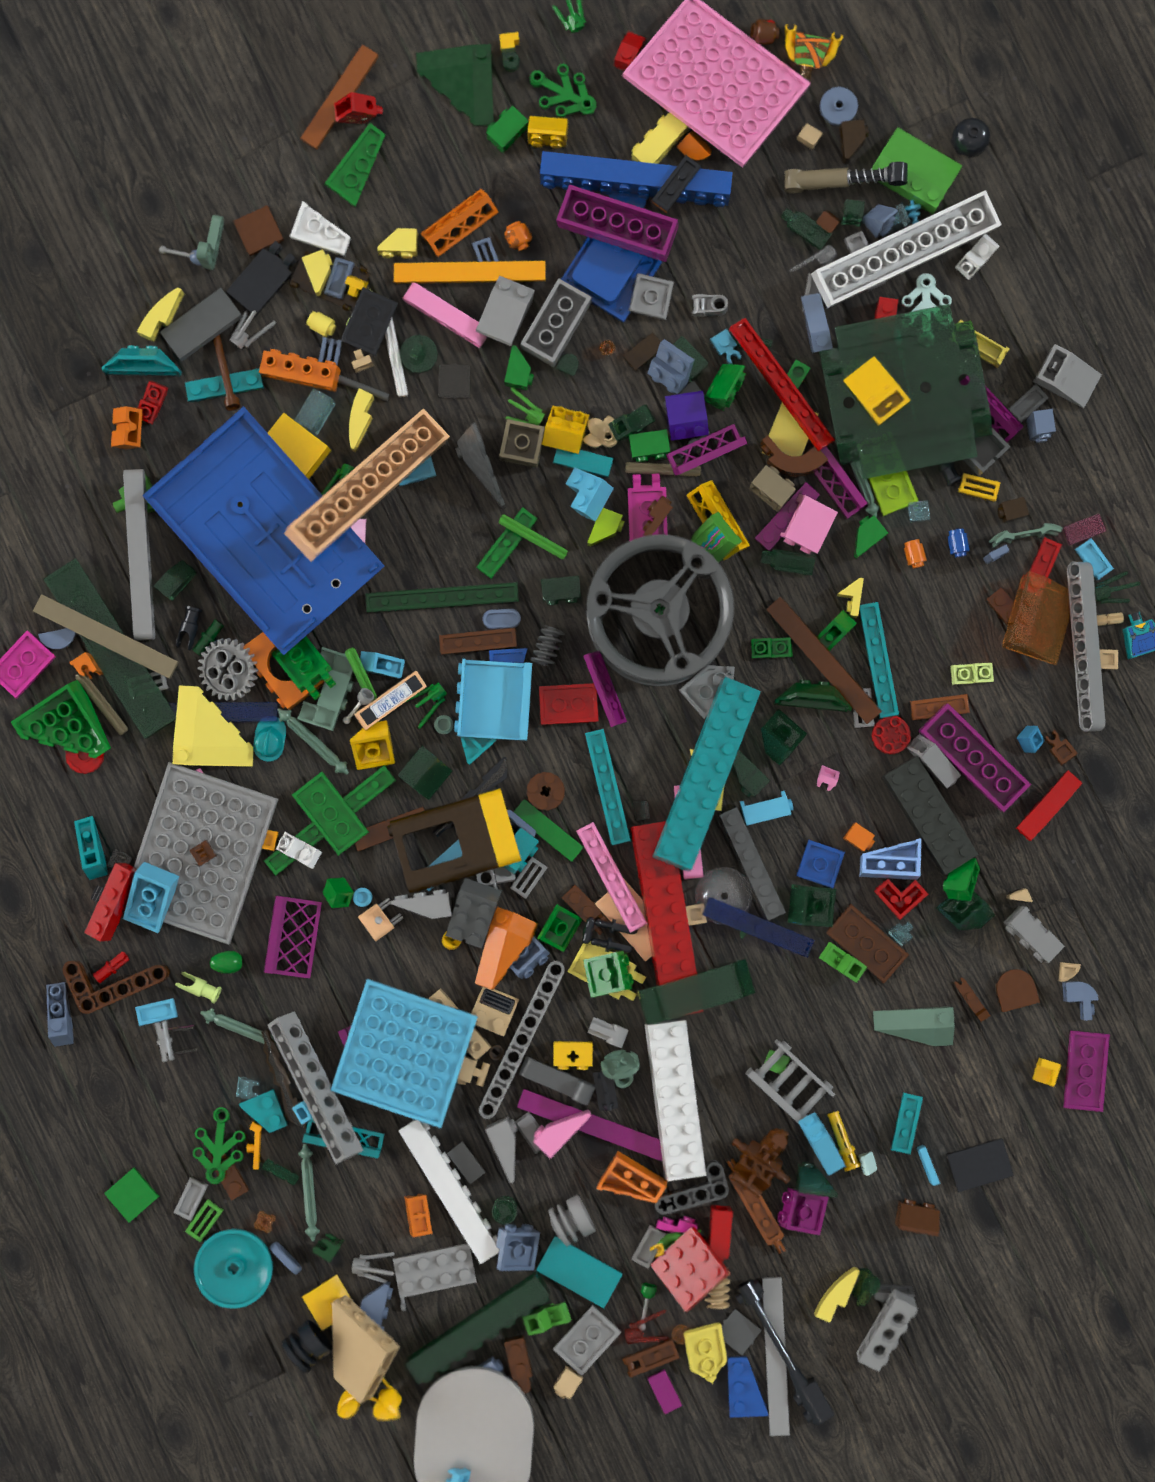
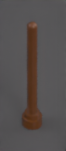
M219 334L213 341L226 392L224 404L226 410L233 411L239 409L241 405L239 398L233 392Z

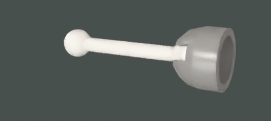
M367 688L360 690L357 695L358 704L348 716L343 718L345 724L350 723L351 717L361 705L371 703L374 699V694L371 690Z

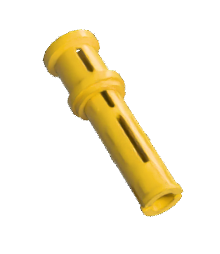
M839 1111L827 1114L840 1148L838 1153L842 1156L845 1164L844 1170L848 1171L861 1166L854 1152L855 1147L850 1144Z

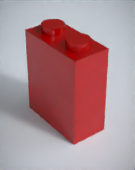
M711 1205L708 1245L720 1261L723 1262L724 1259H729L733 1211L730 1206Z

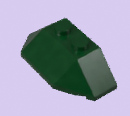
M799 680V683L796 682L773 702V705L841 712H851L852 710L850 704L835 686H830V682L821 681L817 685L811 684L810 680Z

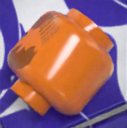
M517 221L506 227L507 230L504 235L511 249L518 248L521 251L529 247L528 243L532 240V235L525 223Z

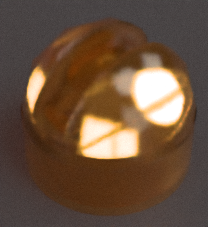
M610 340L603 341L599 347L601 354L605 356L612 355L615 351V344ZM607 344H609L610 346L608 347L606 352H604V348Z

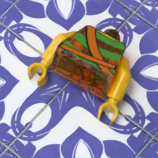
M786 24L785 47L788 56L794 61V64L801 65L800 76L810 79L812 68L821 69V67L827 66L836 56L843 35H841L840 39H835V32H833L831 38L796 32L795 24L794 29L789 30L787 28L788 24Z

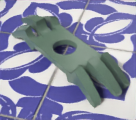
M1044 523L1042 528L1018 533H1009L1008 530H1005L995 535L989 543L994 541L992 544V548H994L1001 542L1011 543L1012 540L1036 535L1041 538L1045 534L1058 536V533L1062 532L1063 527Z

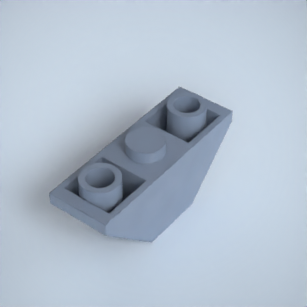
M388 1281L365 1295L360 1307L383 1331L385 1327L381 1326L382 1320L387 1319L389 1310L385 1306L387 1300H391L393 1288H390L391 1282Z

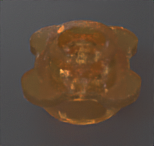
M259 1211L254 1228L270 1233L276 1217L273 1214L268 1215L264 1211Z

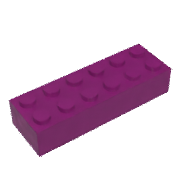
M572 185L568 186L556 219L559 228L663 262L667 261L679 227L677 219Z
M948 703L944 704L918 731L923 737L935 743L951 764L1000 812H1005L1031 785Z

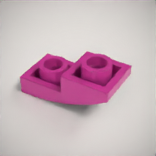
M684 1216V1218L679 1217L677 1224H674L673 1219L663 1217V1219L658 1218L656 1228L670 1232H686L691 1227H695L696 1230L698 1228L695 1219Z

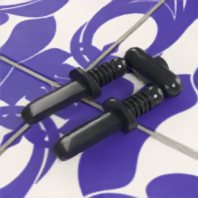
M593 917L587 918L583 929L582 942L584 944L591 943L593 946L604 947L605 952L608 953L609 949L624 951V953L633 952L634 947L611 942L612 938H608L606 941L596 938L591 939L594 924L597 927L610 929L609 933L612 934L614 931L636 934L638 929L630 933L627 926L616 923V919H612V922L600 919L595 921Z

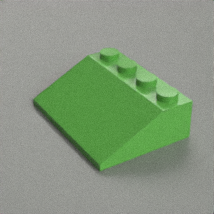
M897 128L873 165L872 170L883 169L892 162L907 163L908 183L906 185L891 186L888 182H878L909 201L914 200V204H920L921 208L934 214L962 165Z

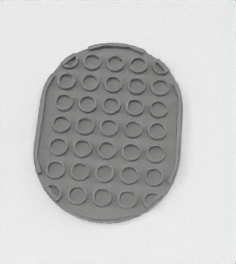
M480 1366L458 1368L437 1379L424 1395L417 1415L414 1469L417 1481L446 1482V1479L452 1478V1474L448 1473L449 1469L466 1468L471 1471L468 1482H528L532 1462L534 1418L531 1405L522 1389L515 1382L504 1376L503 1373Z

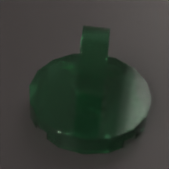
M413 335L406 339L401 346L400 359L404 367L410 372L418 374L429 371L437 362V347L427 336Z

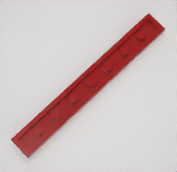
M744 318L732 325L729 330L815 448L820 451L833 443L835 439L747 319Z

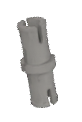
M162 1021L163 1030H161L160 1022L154 1023L158 1035L157 1045H160L162 1062L167 1061L166 1053H168L169 1060L175 1059L167 1021Z

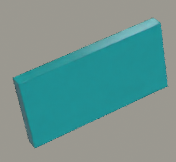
M556 1235L536 1271L602 1308L606 1306L623 1275L620 1271L572 1244L566 1247L563 1241Z

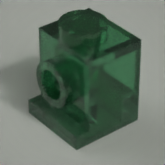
M846 199L843 206L841 224L860 226L864 214L865 201Z

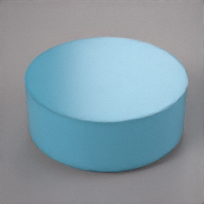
M359 888L353 894V901L359 907H366L372 902V893L367 888Z

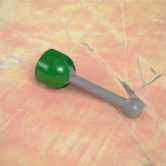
M642 1283L641 1293L645 1297L641 1323L638 1325L640 1331L646 1328L644 1323L649 1299L655 1296L657 1286L651 1283Z

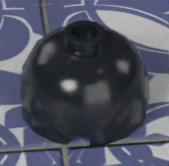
M971 117L962 120L953 131L951 139L953 148L958 154H963L969 158L979 156L989 145V127L978 118Z

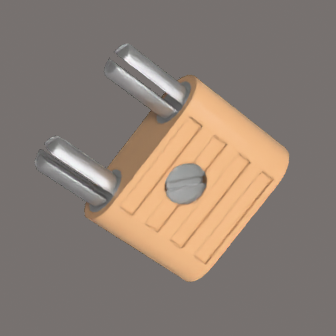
M389 898L379 905L376 903L358 916L375 942L394 929V925L403 919L400 913L391 920L384 914L382 910L391 904Z

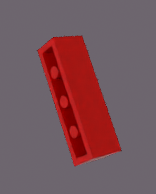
M115 863L85 930V934L100 942L111 941L127 905L134 874L137 871L135 867L127 863Z

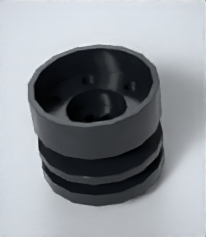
M309 1319L297 1328L300 1337L292 1332L289 1338L286 1337L281 1342L289 1359L304 1373H308L311 1370V1366L315 1367L317 1365L315 1356L320 1360H324L333 1352L332 1345L325 1334Z

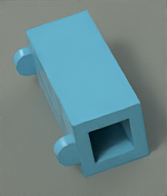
M785 790L781 791L782 797L745 806L744 801H740L745 825L791 815L793 804L791 799H787Z

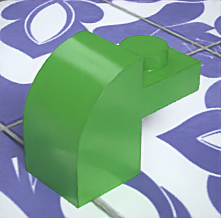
M831 942L827 944L819 957L829 966L856 983L867 968L866 965Z
M565 1302L542 1306L522 1317L529 1336L543 1333L553 1326L572 1321Z

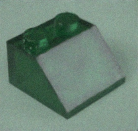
M421 746L398 776L427 800H430L453 771L426 748Z
M792 884L788 923L832 927L836 889Z

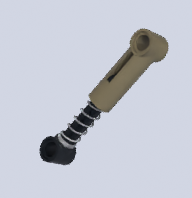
M892 162L883 169L872 170L871 168V170L863 169V171H857V169L851 171L849 168L807 171L789 169L785 171V192L799 193L803 190L849 187L850 184L853 185L854 183L861 184L862 182H867L869 184L873 181L875 183L878 181L888 182L891 186H903L908 183V164L905 162Z

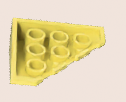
M179 685L173 744V764L253 766L254 747L250 742L246 743L239 735L240 731L231 721L228 723L222 717V711L213 701L209 702L203 696V690L199 686Z

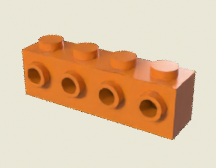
M264 350L259 373L263 377L336 392L341 370L335 362L325 360V363L318 362V359L313 357L304 359L299 358L300 356L294 353L284 355L279 350Z

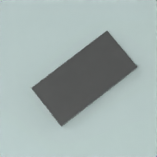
M219 288L160 331V333L182 362L243 318V316L223 289Z

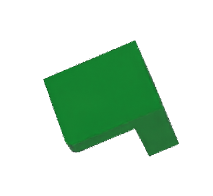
M344 877L327 879L323 890V895L331 908L349 907L354 893Z

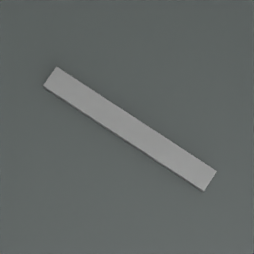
M762 1277V1289L765 1292L763 1293V1310L785 1346L782 1277ZM764 1327L770 1436L790 1435L786 1364Z

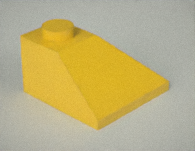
M387 720L376 722L367 730L362 728L350 739L357 770L395 764Z

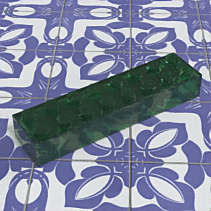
M538 1271L533 1272L408 1356L405 1364L418 1384L429 1382L434 1378L433 1375L437 1371L442 1373L447 1370L452 1361L455 1359L457 1362L467 1355L466 1353L470 1349H473V1351L483 1345L482 1342L485 1339L489 1338L491 1340L499 1334L500 1329L503 1327L507 1329L515 1324L516 1318L519 1316L524 1318L532 1312L531 1309L534 1306L538 1305L540 1307L545 1304L550 1296V1288Z

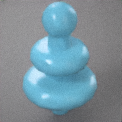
M911 200V205L906 206L905 210H911L908 216L913 218L912 224L919 222L917 216H920V212L916 209L921 208V205H914V200Z

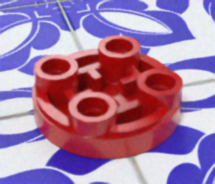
M898 716L882 718L876 722L872 729V741L875 747L885 754H897L903 751L911 740L909 726Z

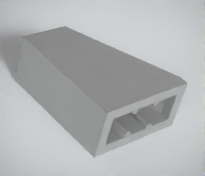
M917 735L906 747L914 757L918 756L924 768L942 786L948 788L954 785L961 776L937 745L922 735Z

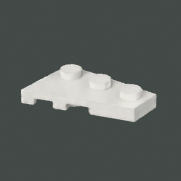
M302 201L290 235L291 239L345 256L351 240L350 236Z

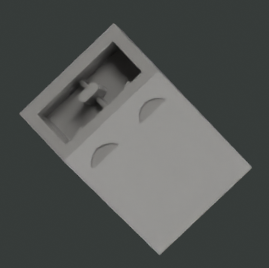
M1054 344L1033 382L1085 408L1102 374L1072 352Z
M445 889L433 891V895L427 896L426 892L415 893L414 898H408L407 895L394 896L395 900L390 901L392 905L431 919L448 917L453 914L451 894L446 893Z

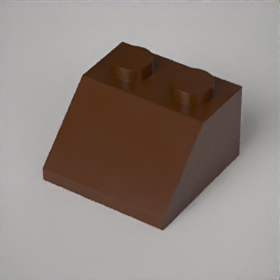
M904 1199V1201L898 1202L895 1224L899 1229L939 1237L940 1210L935 1208V1204L924 1202L923 1205H919L912 1199Z

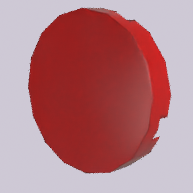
M65 751L67 764L77 773H92L104 761V753L97 758L88 757L89 753Z

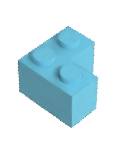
M575 467L566 482L567 486L578 493L570 507L581 516L596 522L614 488L605 480Z

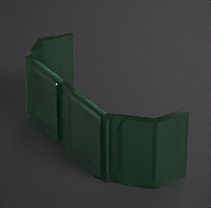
M740 959L738 962L659 986L637 990L647 1025L678 1018L756 993L746 959Z

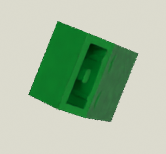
M722 364L704 396L705 402L721 411H724L726 407L730 408L736 391L740 390L745 379V366Z

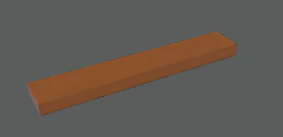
M364 45L360 47L301 136L302 141L316 150L319 148L336 122L334 103L350 92H356L378 59L377 53Z

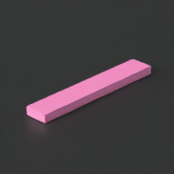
M594 822L577 830L576 832L629 932L632 933L647 925L642 912Z

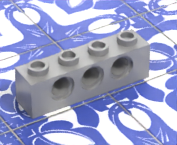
M895 1289L892 1291L856 1352L858 1362L877 1371H880L882 1366L887 1364L890 1352L896 1349L899 1337L906 1332L909 1320L914 1318L917 1313L914 1298ZM897 1313L902 1314L899 1317H894V1315ZM888 1329L892 1330L889 1333H885V1331ZM878 1345L883 1346V1347H881V1348H879V1349H876V1348H875V1347L878 1346Z

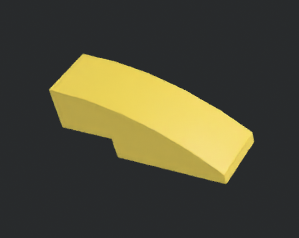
M177 287L158 301L142 321L137 330L138 334L154 342L161 326L167 327L171 324L184 292Z
M360 388L353 402L349 422L350 447L354 452L357 451L373 419L367 412L374 400V396Z
M852 1267L830 1286L814 1312L816 1317L831 1322L837 1305L846 1306L860 1272L858 1268Z

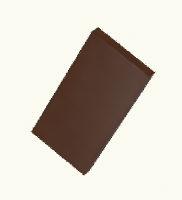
M852 904L843 911L825 932L851 956L866 965V969L883 984L909 956L905 950Z

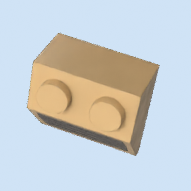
M482 987L471 1013L478 1016L475 1025L504 1036L519 999L496 989L491 990Z

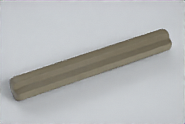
M627 462L625 468L626 473L675 475L670 464ZM697 466L679 474V476H700L701 467Z
M84 672L85 676H81L78 673L75 679L80 682L85 692L119 735L126 733L128 727Z

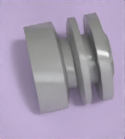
M578 1194L566 1200L568 1210L565 1211L560 1204L557 1205L560 1214L557 1215L553 1207L548 1210L552 1227L566 1247L571 1245L569 1235L577 1242V1231H580L584 1237L596 1232L592 1219Z

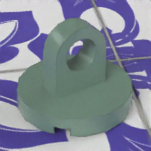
M626 1050L613 1051L604 1057V1061L601 1062L603 1074L613 1079L619 1088L628 1087L633 1081V1075L640 1067L638 1055L632 1051L630 1053L626 1052Z

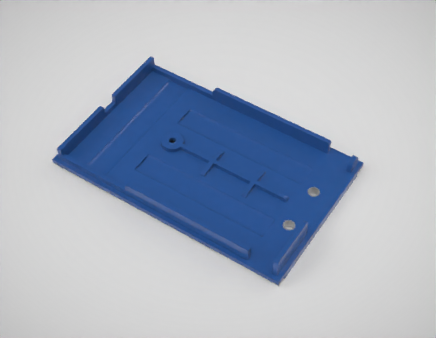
M244 406L189 456L177 464L142 495L283 655L297 645L385 567L351 527L312 562L284 534L296 519L323 496ZM238 502H242L243 506L238 507ZM334 580H338L340 582V585L338 587L333 586L332 583ZM306 605H309L311 607V610L308 613L304 612V607Z

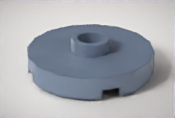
M842 87L828 90L823 95L820 103L822 117L829 124L840 126L841 121H851L855 117L858 108L855 95L847 88ZM841 103L842 107L838 108L836 104Z

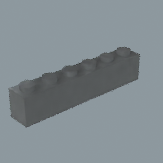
M736 807L719 815L720 821L766 920L769 921L786 913L738 808Z

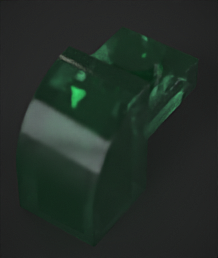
M647 404L630 414H623L610 422L608 426L616 441H621L629 438V435L638 434L643 431L642 429L654 423L655 419Z

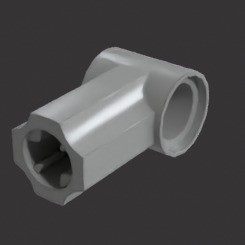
M593 1017L587 1033L622 1048L629 1030Z

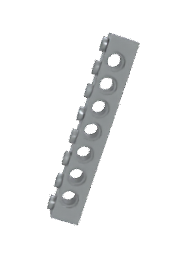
M295 1011L276 1018L268 1024L269 1030L335 1164L354 1157L363 1151L360 1141L357 1139L335 1092L330 1091L332 1086Z

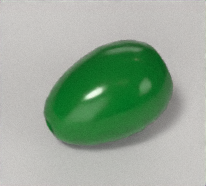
M224 951L210 959V967L220 973H235L242 968V957L238 952Z

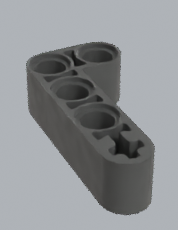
M528 1056L525 1057L519 1071V1075L570 1096L573 1100L584 1105L589 1104L595 1090L594 1084Z
M711 1160L706 1164L705 1171L708 1182L662 1194L657 1203H655L656 1211L664 1215L725 1198L728 1195L729 1188L721 1163ZM713 1165L720 1168L716 1175L709 1173V1168ZM722 1184L725 1186V1190L723 1193L718 1194L714 1191L715 1186ZM699 1189L706 1191V1196L702 1199L695 1196ZM679 1195H686L688 1199L686 1203L680 1204L677 1202V1197ZM670 1197H673L674 1207H672V1203L667 1204L665 1209L662 1206H658L661 1204V1200L668 1203L671 1202Z

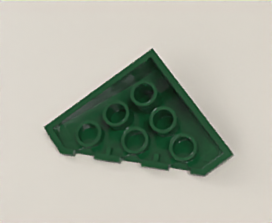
M491 44L466 45L416 53L417 73L422 78L425 76L431 81V86L439 94H445L451 100L450 104L460 113L464 112L474 126H489L494 122Z

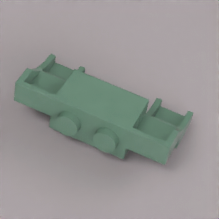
M322 647L321 655L332 668L328 673L336 685L330 689L324 682L317 705L303 701L297 719L334 731L339 713H341V710L345 711L348 703L346 699L347 693H351L354 681H352V676L354 672L344 653Z

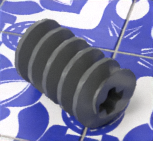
M545 625L547 629H541L545 636L538 637L542 643H536V647L540 650H534L533 654L537 657H532L530 660L550 668L548 664H555L551 657H557L553 650H560L556 643H562L559 636L565 635V633Z

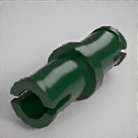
M214 619L206 632H202V637L192 650L202 657L201 652H205V647L215 641L214 639L224 625Z

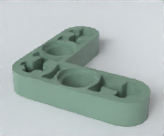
M213 215L207 243L200 241L198 244L196 256L201 266L205 269L214 270L224 225L223 216Z

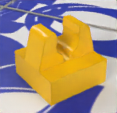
M352 275L347 276L345 281L346 284L350 285L347 294L353 297H357L359 290H362L363 287L367 288L368 282Z

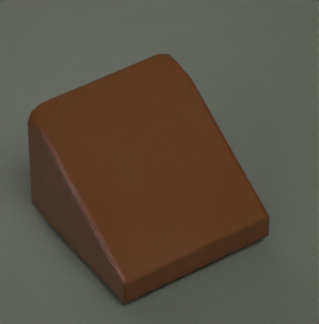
M826 210L821 214L816 223L828 233H832L840 225L841 220Z

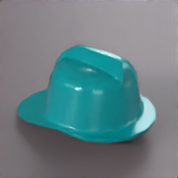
M267 716L256 727L253 743L254 752L258 758L266 762L278 759L284 749L286 726L283 721H279L278 717Z

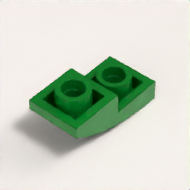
M792 638L751 639L752 658L793 657Z

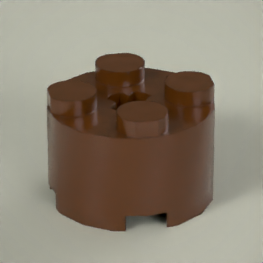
M542 772L536 774L527 785L528 800L539 810L550 811L556 809L565 797L563 782L553 773ZM545 786L546 788H551L548 797L541 795L542 788Z

